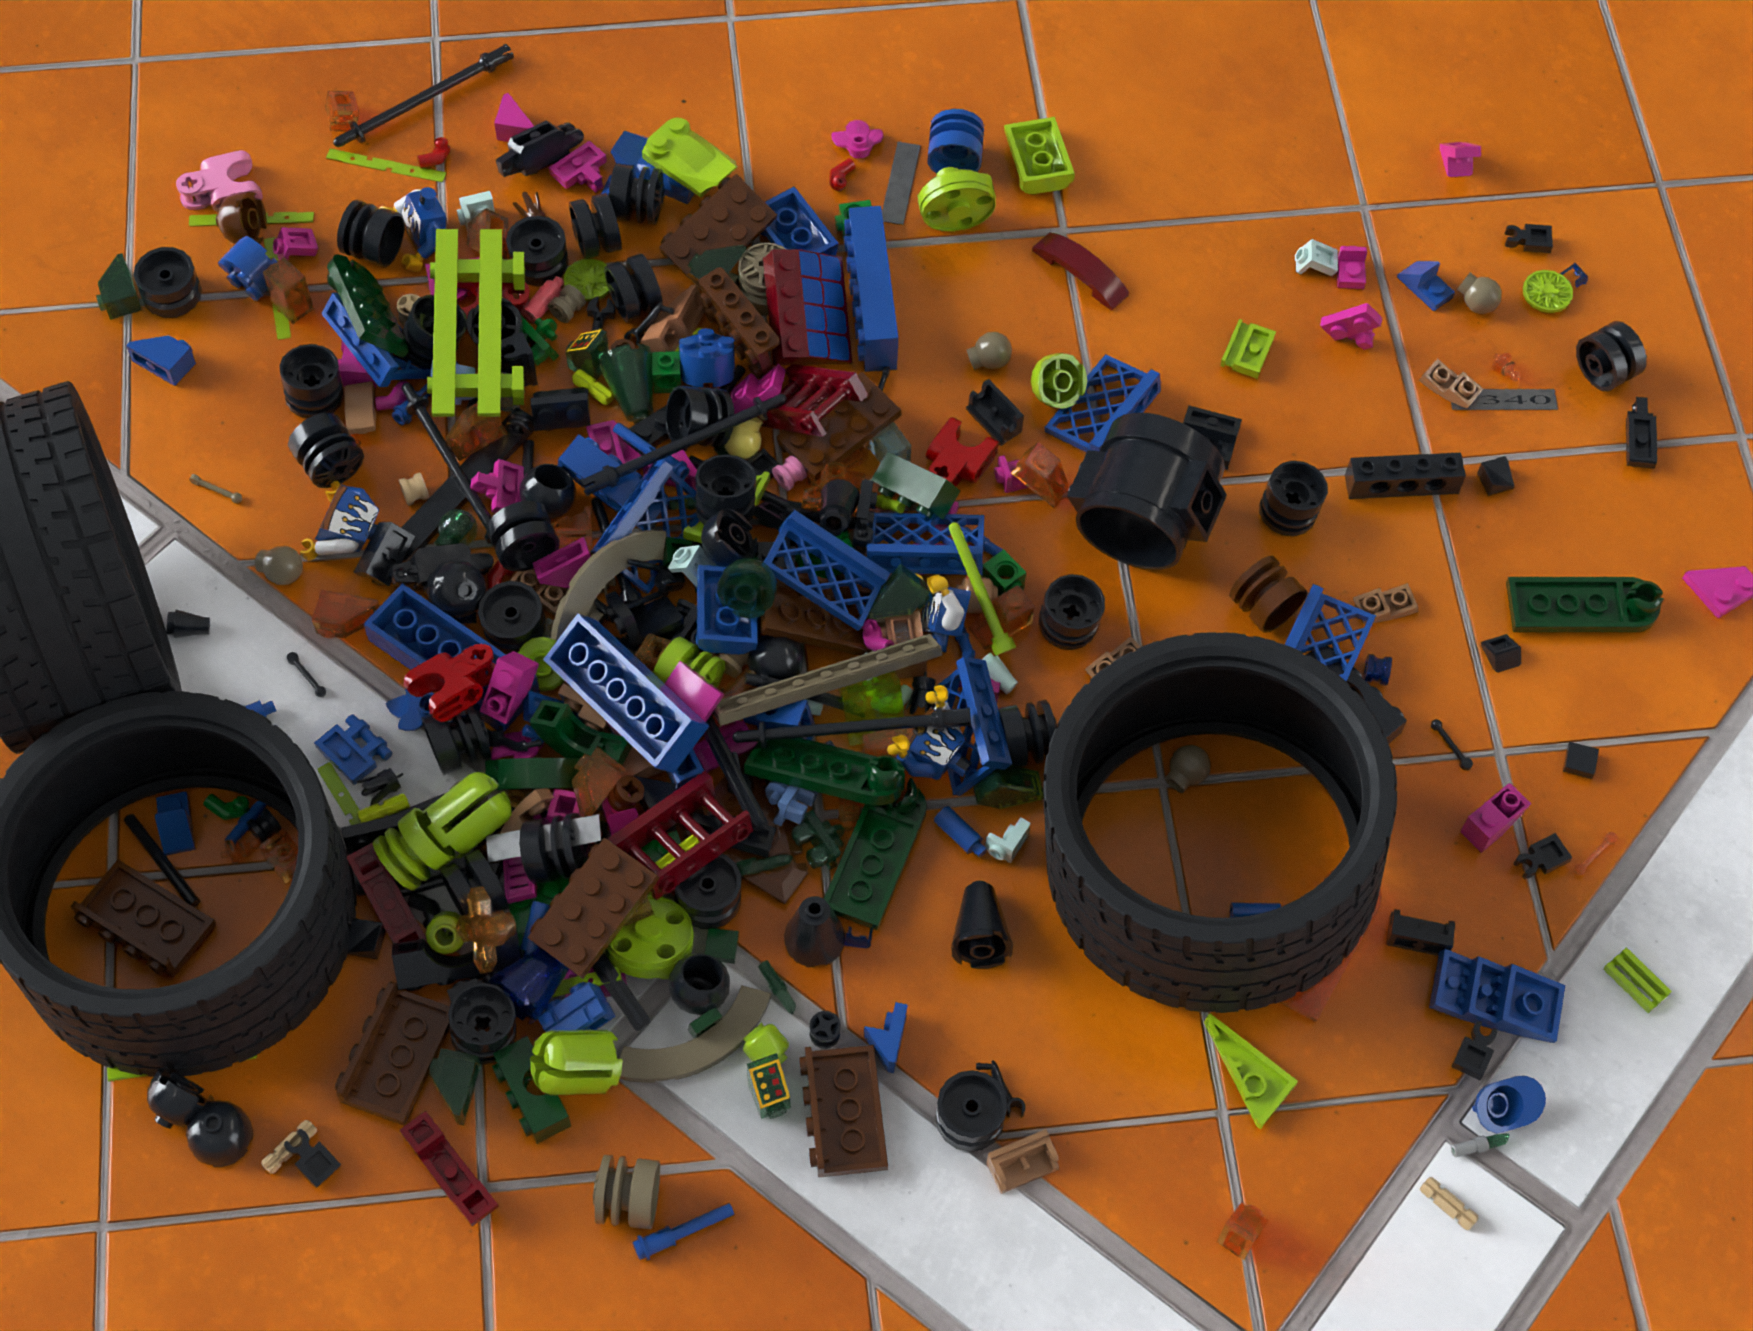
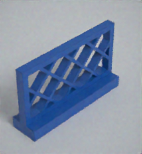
M332 293L321 314L378 387H388L391 380L427 379V377H430V369L421 366L418 368L411 363L413 362L407 359L406 356L403 359L407 361H404L394 356L393 353L359 339L339 293Z
M1105 354L1087 375L1088 381L1084 395H1080L1079 399L1075 401L1077 402L1076 404L1086 402L1088 410L1072 413L1071 408L1073 406L1064 409L1060 408L1044 427L1045 432L1085 452L1088 450L1100 451L1115 419L1129 413H1143L1161 392L1160 373L1152 369L1145 373ZM1107 365L1117 369L1118 372L1106 376L1102 375V371ZM1136 378L1140 382L1137 385L1126 387L1124 379ZM1120 380L1122 388L1106 390L1105 383ZM1101 384L1102 392L1087 393L1089 386ZM1124 395L1125 400L1122 403L1110 404V397ZM1105 399L1107 406L1091 409L1090 401ZM1109 413L1110 418L1108 421L1095 424L1094 416ZM1090 417L1091 425L1076 427L1074 420ZM1071 421L1072 428L1060 430L1056 428L1061 422ZM1094 432L1095 436L1089 443L1079 439V434Z
M665 460L654 462L593 547L591 553L595 554L611 541L630 535L634 527L644 524L645 530H651L650 523L662 522L663 531H666V537H671L669 521L680 519L682 532L678 537L672 538L684 539V528L688 525L692 528L699 522L696 512L693 515H686L684 498H693L695 500L696 490L672 471L673 467ZM668 479L676 484L677 496L665 498L664 485ZM678 499L680 516L668 518L666 501ZM652 502H660L662 519H649L648 507ZM663 560L646 561L647 563H660L659 565H663ZM630 566L631 571L626 568L620 572L645 594H649L654 587V580L658 574L657 571L650 570L651 577L645 584L639 579L636 566Z
M794 510L779 528V534L761 568L859 631L869 614L881 586L887 581L890 572ZM785 536L794 541L798 548L788 549L784 539ZM808 553H812L820 558L822 564L812 565ZM800 554L805 566L795 568L791 555ZM783 557L787 569L782 570L772 563L773 559ZM832 569H836L844 574L846 580L836 581ZM825 570L829 582L819 584L815 571ZM808 573L812 585L806 586L800 582L798 574ZM859 584L870 589L869 596L860 597L856 585ZM849 586L853 598L843 599L839 587ZM831 588L836 601L826 599L822 590ZM846 605H856L859 613L858 619L848 613Z
M875 513L872 529L874 531L872 543H867V558L890 573L967 575L955 543L948 537L951 535L949 525L956 522L960 525L966 542H971L975 545L968 547L978 571L982 575L984 515L947 514L944 520L934 515L929 519L918 513ZM877 523H889L892 526L883 530L877 526ZM910 523L920 525V527L913 531L906 526ZM946 524L948 527L943 531H939L934 526ZM965 525H978L971 532L963 528ZM900 531L905 536L896 540L891 535ZM926 531L933 535L927 541L920 537ZM882 540H885V541L888 542L889 544H877V543L881 542ZM913 540L915 543H917V544H919V545H916V544H907V543H909L910 541ZM940 541H942V542H943L944 544H946V545H935V544L938 543V542H940Z
M1313 584L1285 645L1303 653L1312 650L1316 659L1326 666L1340 662L1344 673L1339 676L1347 682L1376 615L1322 593L1324 588ZM1325 604L1336 609L1339 616L1326 620L1321 611L1323 605ZM1356 617L1367 623L1364 628L1353 631L1348 620ZM1342 622L1347 633L1334 637L1329 625ZM1323 627L1328 639L1315 642L1311 631ZM1350 639L1355 648L1354 651L1342 654L1337 642ZM1332 645L1336 656L1323 659L1318 648Z
M965 656L956 662L958 669L938 684L945 686L948 690V699L945 702L948 703L950 709L953 707L956 696L960 697L957 709L970 707L971 727L965 726L963 735L966 741L959 754L966 758L968 748H972L970 757L972 765L966 772L962 783L960 775L950 768L947 769L953 795L957 796L964 794L994 770H1005L1012 765L986 660ZM960 680L963 688L962 692L957 691ZM973 732L975 736L974 744L970 742ZM980 758L983 767L977 769V765Z

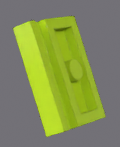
M1239 319L1220 366L1232 367L1233 371L1258 379L1275 338L1276 331L1253 323L1248 325Z

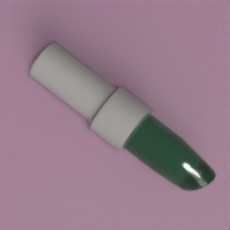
M1501 1133L1486 1137L1484 1135L1475 1137L1470 1141L1451 1145V1152L1454 1157L1475 1152L1477 1154L1486 1152L1491 1148L1505 1145L1510 1135L1509 1133Z

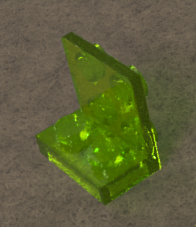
M895 671L838 688L843 700L846 722L905 717L900 680ZM894 729L849 733L847 735L850 745H858L891 739L898 735L906 736L907 730Z

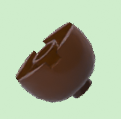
M254 192L231 194L222 201L216 215V224L223 236L233 244H236L245 236L252 238L259 244L263 241L264 237L258 238L261 228L266 229L267 227L266 212L261 199H255L254 195L256 193Z

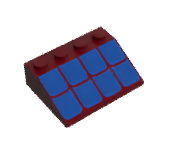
M772 249L763 258L769 326L780 340V344L772 349L773 365L778 363L780 365L852 364L842 257L800 249Z

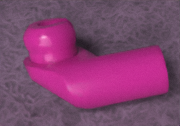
M399 381L390 395L375 397L377 411L393 409L396 405L400 406L407 399L402 392L401 386L403 383L409 382Z
M868 619L864 622L862 626L863 639L868 649L876 651L894 645L892 640L883 638L881 628L876 620Z

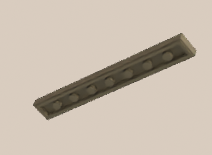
M927 634L721 699L713 711V715L720 726L942 656V649L933 636Z

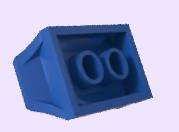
M623 131L611 149V154L616 164L634 165L637 178H639L643 167H649L651 177L652 171L656 167L642 158V150L649 137ZM663 173L665 196L688 204L695 193Z
M795 186L765 201L778 217L761 233L771 243L783 246L785 249H800L836 256L839 243Z
M698 565L697 634L695 640L700 649L711 653L737 655L756 650L758 642L755 569Z

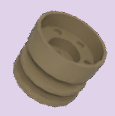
M775 243L752 245L743 252L739 259V289L760 315H768L763 258L772 249H785L783 246Z
M605 1154L594 1183L593 1205L595 1209V1223L605 1224L608 1212L611 1210V1224L617 1226L622 1212L625 1211L628 1212L630 1227L652 1229L659 1193L660 1160L638 1158L633 1172H628L626 1157L621 1156L619 1158L617 1168L614 1170L613 1155Z

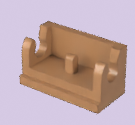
M1047 1129L989 1152L986 1161L1001 1194L1059 1170L1057 1163L1059 1157Z

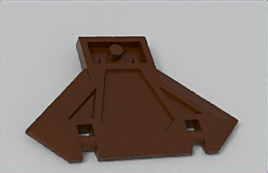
M753 749L738 757L743 775L747 756L751 754ZM750 775V780L752 781L751 791L766 817L768 825L776 828L769 856L766 858L734 848H729L722 854L727 855L736 863L741 873V878L781 903L786 904L808 874L806 863H796L795 860L796 855L803 854L797 823L788 819L784 821L782 826L773 823L774 818L779 812L778 804L771 805L765 794V788L771 780L765 779L766 785L760 786L758 780L762 778ZM724 776L715 787L716 796L713 798L731 815L737 816L743 810L735 794L728 792V781ZM700 806L689 815L693 817L694 812L710 816L712 813L705 806ZM681 823L674 825L681 842L692 835ZM783 859L784 865L777 866L776 860Z

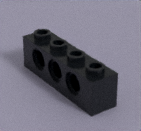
M1461 452L1350 458L1345 473L1349 499L1459 494L1466 477Z

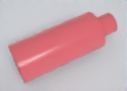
M556 276L553 280H547L521 310V314L528 322L535 324V320L541 318L549 309V302L554 297L560 296L561 287L564 284L563 279Z

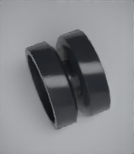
M607 193L592 196L591 210L584 199L569 202L574 236L584 259L599 256L600 243L607 253L622 250L616 215Z
M531 216L516 222L509 229L506 238L509 259H513V252H524L526 284L542 286L547 280H553L556 276L562 277L567 270L569 261L564 230L558 222L549 217Z
M160 247L147 252L136 263L133 276L143 303L152 314L163 318H175L195 308L201 299L202 288L191 257L184 251L174 247Z
M639 253L628 257L626 267L618 261L605 266L604 274L607 287L619 315L625 322L640 318L641 308L649 314L659 302H663L655 274L643 254Z
M1613 321L1598 331L1580 339L1576 346V357L1582 373L1594 387L1601 391L1608 392L1625 381L1643 373L1646 368L1647 356L1644 345L1635 331L1620 321Z
M521 501L510 504L494 514L487 524V533L491 543L496 548L495 552L499 562L504 569L509 571L534 569L532 563L557 551L560 546V540L551 524L547 510L543 504L536 501Z
M506 581L490 588L480 600L478 615L486 640L504 654H509L513 651L518 653L523 644L532 638L546 635L547 621L541 600L531 586L522 582Z
M479 849L466 855L463 859L467 877L461 867L454 862L439 870L453 903L466 921L469 929L485 921V913L480 902L494 916L509 909L501 883Z
M725 854L716 857L675 888V902L688 913L692 926L700 929L724 926L736 916L740 908L741 873L736 863Z
M979 1071L959 1072L949 1078L940 1089L935 1115L937 1129L943 1139L954 1148L968 1152L983 1150L995 1143L1002 1133L1008 1106L1005 1091L996 1079L987 1073Z

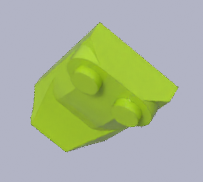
M676 117L668 120L647 139L642 150V158L656 168L662 169L663 173L701 198L714 186H718L738 167L735 160L692 131L689 122L683 118Z
M1055 117L1004 125V131L1019 175V187L1022 191L1028 194L1065 189L1074 181L1075 173Z

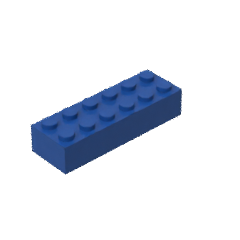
M881 206L849 208V219H844V249L848 255L846 257L847 273H850L851 278L849 279L850 295H853L852 314L856 320L854 328L855 338L858 339L859 344L857 345L858 361H863L865 372L883 371L884 367H889L890 370H897L899 338Z
M403 583L364 623L368 640L410 670L437 654L447 652L452 657H455L462 653L463 650L475 644H486L492 648L494 653L492 662L496 664L498 658L506 655ZM535 675L530 691L540 693L538 679ZM489 684L482 687V697L473 707L480 713L484 722L496 730H499V726L502 725L505 732L523 712V701L510 721L504 724L480 712Z
M577 613L543 659L657 769L674 773L709 727L701 717L603 625L593 618Z

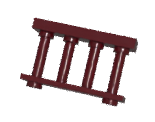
M791 364L785 369L786 375L789 378V384L779 393L786 395L788 401L783 406L768 411V420H762L761 426L823 437L826 431L820 421L843 400L862 402L868 396V393L855 372ZM809 396H811L803 405H801ZM827 397H829L823 404H821L815 411H813L820 403H822Z
M706 771L697 775L608 838L611 843L658 875L660 879L651 890L652 897L655 900L671 893L681 882L737 842L745 840L753 832L750 813L747 810L734 818L713 798L716 796L713 780ZM700 806H705L724 824L711 835L689 815ZM676 823H681L700 843L686 852L665 831ZM652 840H657L676 860L661 869L641 848Z

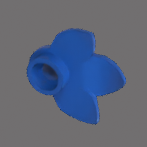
M405 689L406 695L386 702L389 712L393 716L400 718L398 729L414 731L423 726L421 717L430 714L425 709L429 706V699L434 695L432 692L423 697H415Z

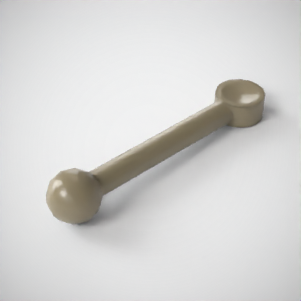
M192 474L189 478L190 482L194 485L204 486L229 497L236 504L240 503L243 499L240 493L233 494L202 480L195 474Z

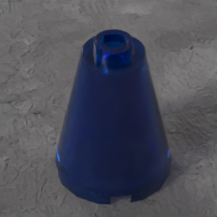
M539 947L495 973L489 979V984L497 985L506 991L514 1002L516 1017L522 1021L528 1017L530 1018L528 1024L532 1025L539 1019L538 1016H541L570 969Z

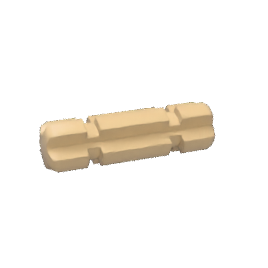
M304 1120L296 1128L297 1131L299 1129L304 1130L308 1134L309 1139L317 1132L316 1127L309 1120ZM297 1131L290 1133L274 1149L273 1154H268L262 1160L261 1164L270 1174L275 1173L282 1166L281 1163L283 1161L286 1162L293 1156V1154H290L285 1149L284 1142H290L293 1147H299L302 1144V1138L298 1136Z
M1429 1177L1420 1187V1191L1427 1198L1432 1197L1434 1199L1433 1203L1452 1219L1456 1217L1459 1220L1457 1223L1465 1230L1471 1229L1478 1221V1215L1470 1208L1468 1210L1465 1209V1204L1446 1188H1440L1441 1184L1436 1179Z

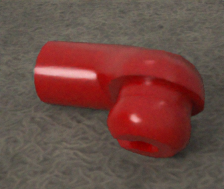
M445 137L435 139V148L432 153L417 156L420 169L444 163L450 153L448 139Z
M848 158L830 170L829 184L833 190L841 191L847 185L846 175L856 169L852 159Z
M498 559L487 574L488 590L496 584L502 583V578L505 574L512 575L515 571L504 569Z

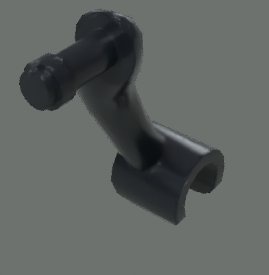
M659 302L637 328H632L625 334L624 339L630 340L633 334L637 338L636 345L640 344L644 332L654 323L660 312L664 311L674 314L675 309L663 306V302Z
M502 725L499 726L497 731H490L489 728H486L491 747L504 746L517 752H527L528 748L540 747L542 745L539 739L531 742H526V740L517 742L504 737Z
M994 1060L991 1061V1064L976 1063V1070H991L992 1077L999 1082L1005 1091L1008 1104L1006 1115L1010 1117V1108L1016 1106L1020 1108L1022 1118L1025 1113V1103L1020 1098L1012 1097L997 1063Z

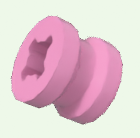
M791 455L785 459L784 464L776 465L772 469L775 480L786 491L791 490L797 481L802 482L807 478L806 470L801 462Z

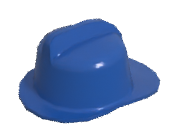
M1525 1075L1514 1076L1483 1087L1477 1094L1475 1105L1472 1106V1109L1477 1113L1481 1125L1487 1131L1496 1134L1504 1133L1536 1121L1543 1113L1546 1096L1542 1085L1534 1078Z

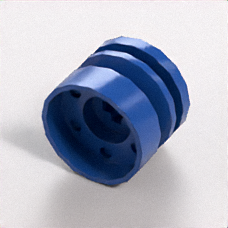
M949 109L936 114L931 120L927 159L930 169L936 174L946 167L978 172L982 163L985 126L982 119L975 113L964 109Z

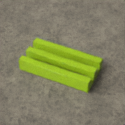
M1627 947L1603 968L1647 1013H1650L1672 992ZM1617 965L1631 978L1630 980L1637 987H1640L1653 1000L1652 1002L1616 968Z

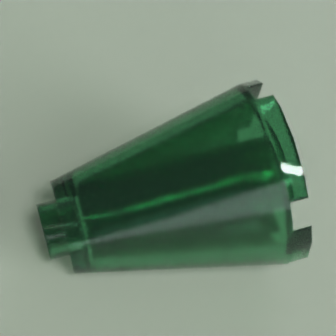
M630 344L613 348L602 355V361L599 359L597 361L598 367L626 419L634 424L639 423L654 413L652 352L650 347L644 344H638L639 349H631Z

